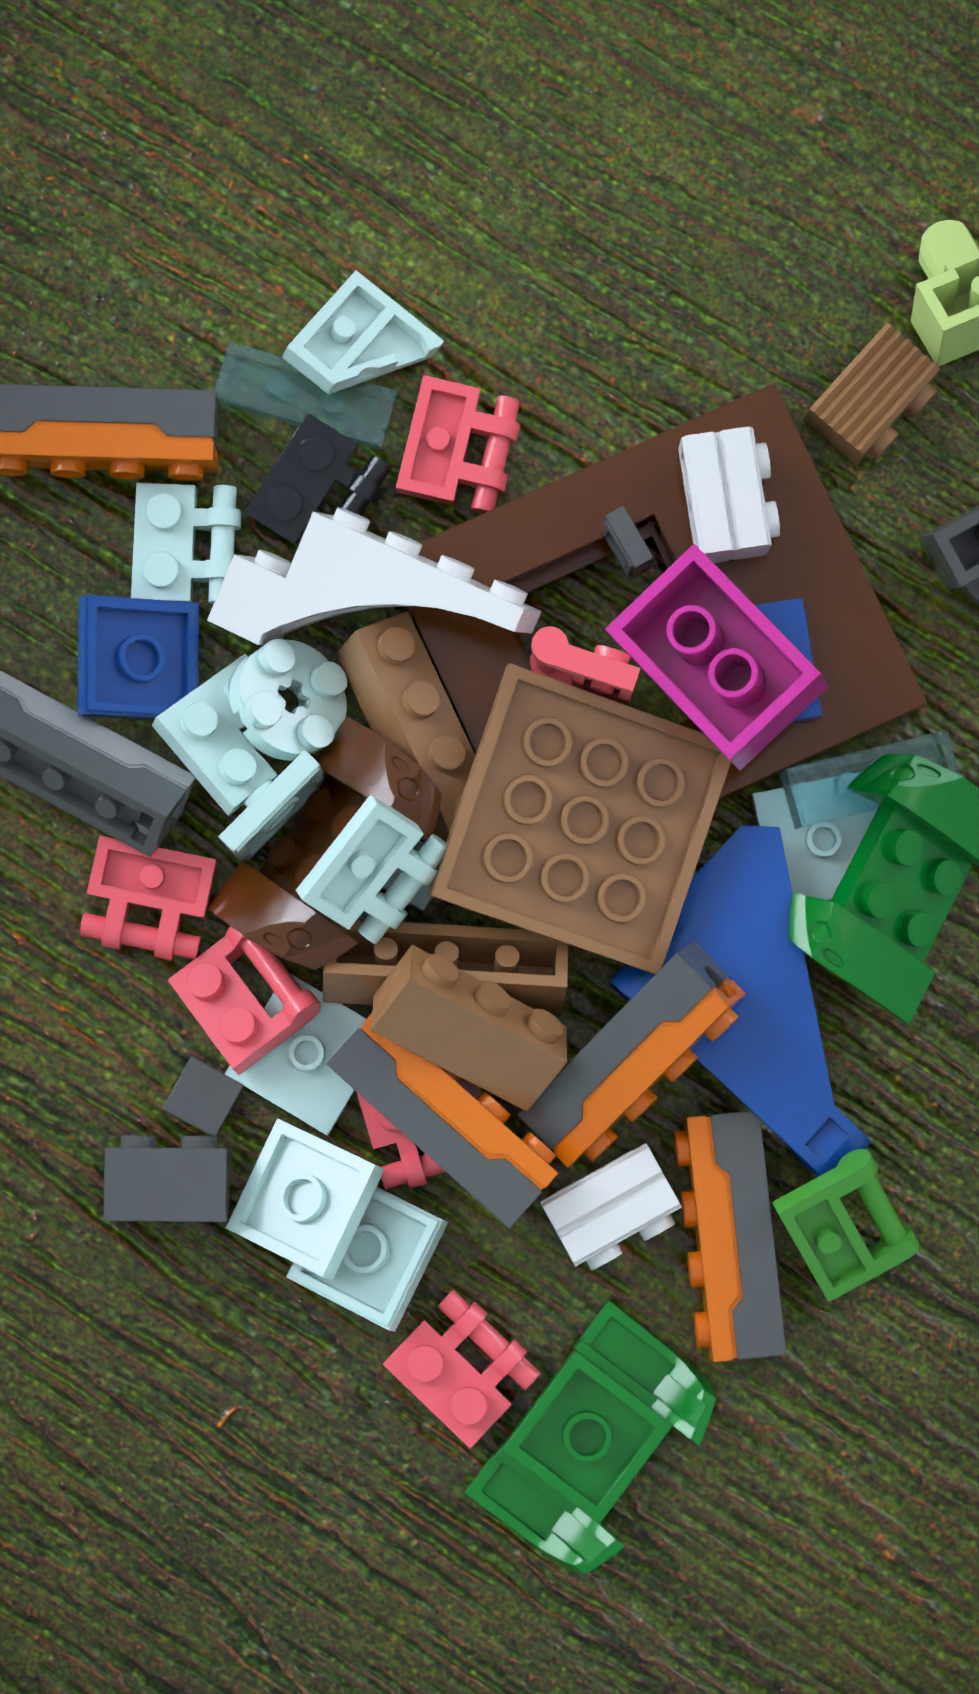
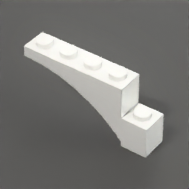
M337 507L334 515L318 512L312 513L292 563L264 550H258L256 557L234 554L207 621L257 645H265L273 639H283L285 634L336 615L373 608L407 606L439 608L477 617L510 631L521 633L533 632L541 611L524 603L528 595L525 591L494 579L490 588L471 579L475 571L471 566L441 555L439 562L436 563L419 555L422 544L392 531H389L386 539L367 531L370 520L349 510Z

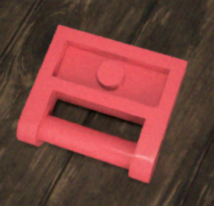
M544 627L535 633L531 644V671L621 704L629 705L641 669L629 664L631 660L630 655L602 645H596L594 653L569 645L567 636L556 627Z
M231 926L222 939L168 979L176 993L238 1075H241L309 1023L321 1010V1004L310 990L301 989L277 955L248 939ZM244 954L247 955L283 1004L282 1010L272 1018L231 965Z

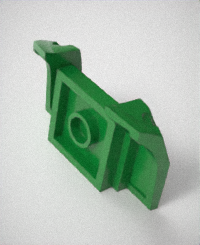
M884 754L847 786L854 793L880 804L831 901L806 896L793 891L789 916V940L906 1024H910L936 973L924 964V961L972 866H979V788L963 776L918 755Z
M610 1299L607 1300L574 1344L572 1353L504 1444H500L464 1492L552 1560L570 1571L584 1575L599 1567L625 1547L616 1534L602 1523V1520L671 1427L674 1426L691 1441L700 1446L716 1400L710 1382L692 1364Z

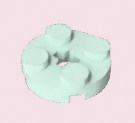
M273 639L240 662L236 668L229 690L230 705L233 715L239 712L241 721L247 728L243 734L256 749L270 757L291 761L295 760L304 749L309 754H314L333 741L337 729L346 718L347 700L344 691L347 687V677L341 666L335 662L328 661L323 654L313 647L294 640ZM288 688L296 695L299 706L293 709L291 713L285 710L286 701L278 696V690L284 691Z

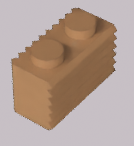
M886 323L811 406L804 421L856 466L868 454L873 459L878 460L899 436L893 425L906 411L915 418L936 395L938 390L931 383L934 381L940 368L927 355L922 354L919 348L913 346L910 340L905 339L900 332L896 331L891 324Z

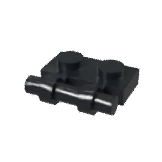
M307 412L248 505L245 513L295 544L308 525L312 513H322L317 508L335 480L350 489L339 507L362 516L369 503L371 502L376 505L385 491L380 486L392 469V466L372 454L360 474L345 464L358 444Z

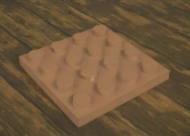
M510 663L506 665L446 841V851L437 867L438 872L431 884L428 896L655 975L662 968L731 761L704 733Z

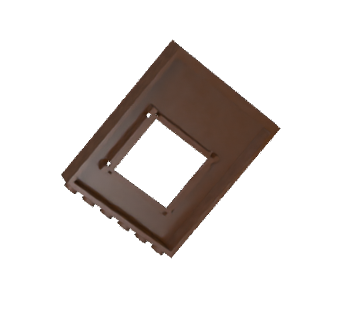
M775 383L420 542L422 548L419 555L438 563L441 555H444L474 568L475 571L471 579L490 588L494 579L529 593L614 555L601 532L605 515L624 506L642 539L647 540L652 537L668 569L693 545L678 451L681 437L706 432L716 433L722 430L748 426L753 427L756 444L765 442L768 448L771 476L768 479L761 480L765 502H776L780 523V536L771 538L772 546L767 555L740 560L733 559L714 564L754 605L798 598L803 599L813 664L822 674L829 687L819 696L822 711L820 719L790 723L741 771L731 762L718 803L917 713L927 704L925 696ZM646 520L647 523H644L637 527L638 523ZM656 525L659 526L661 534H659ZM407 606L406 609L476 755L506 665L511 663L531 670L530 656L518 632L510 631L477 617L439 608ZM394 607L395 611H397V610L403 608V607ZM691 719L679 724L701 732Z

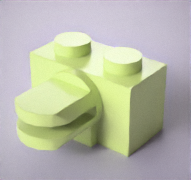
M954 220L936 222L927 228L921 239L918 262L928 279L916 284L911 323L934 363L941 366L979 350V247L970 231L962 222Z

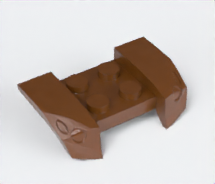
M348 716L337 729L333 741L316 758L323 773L328 776L319 789L315 790L308 797L303 812L288 833L274 844L264 866L258 872L244 861H241L207 908L239 933L285 960L313 970L340 957L357 945L358 942L330 923L331 918L302 901L296 889L370 794L415 822L424 833L421 838L425 841L434 834L442 797L441 792L421 766L386 738Z

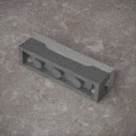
M0 670V776L143 854L152 857L170 833L172 827L181 818L196 780L195 776L90 718L78 716L77 711Z

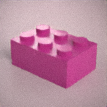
M695 544L682 554L605 628L612 638L739 771L829 687L822 674Z

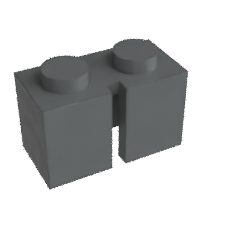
M121 1135V1147H105L103 1221H229L231 1213L232 1148H217V1136H181V1148H157V1136Z

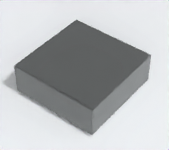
M621 506L605 515L601 532L627 577L633 579L648 571L651 567L653 556L625 507Z
M191 1056L162 1109L211 1136H217L245 1086Z

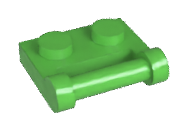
M856 1149L847 1153L840 1159L837 1167L772 1202L828 1303L915 1255L920 1246L912 1228L901 1223L876 1177L878 1166L871 1153L866 1149ZM854 1190L857 1191L881 1234L879 1242L869 1248L866 1247L840 1200L841 1197Z

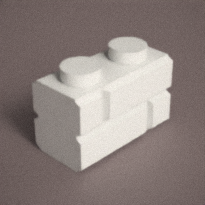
M749 426L722 430L716 433L706 432L681 437L678 451L693 544L713 563L767 555L772 546L771 538L780 536V523L776 502H765L761 479H768L771 476L770 459L766 443L756 444L753 427Z
M646 1143L641 1144L539 1201L575 1267L586 1261L591 1271L621 1255L623 1252L618 1243L639 1232L643 1240L646 1241L675 1225L676 1223L671 1213L682 1208Z

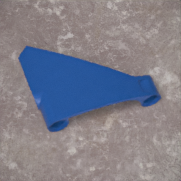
M741 825L692 878L663 966L677 952L696 941L729 975L728 978L733 980L746 993L732 1008L739 1018L713 1043L705 1035L691 1050L698 1056L697 1061L759 1117L786 1144L792 1154L806 1168L819 1177L837 1167L844 1155L856 1149H866L871 1141L834 1105L805 954L802 949L789 940L792 888L780 827ZM624 964L612 977L609 984L629 1002L654 975Z

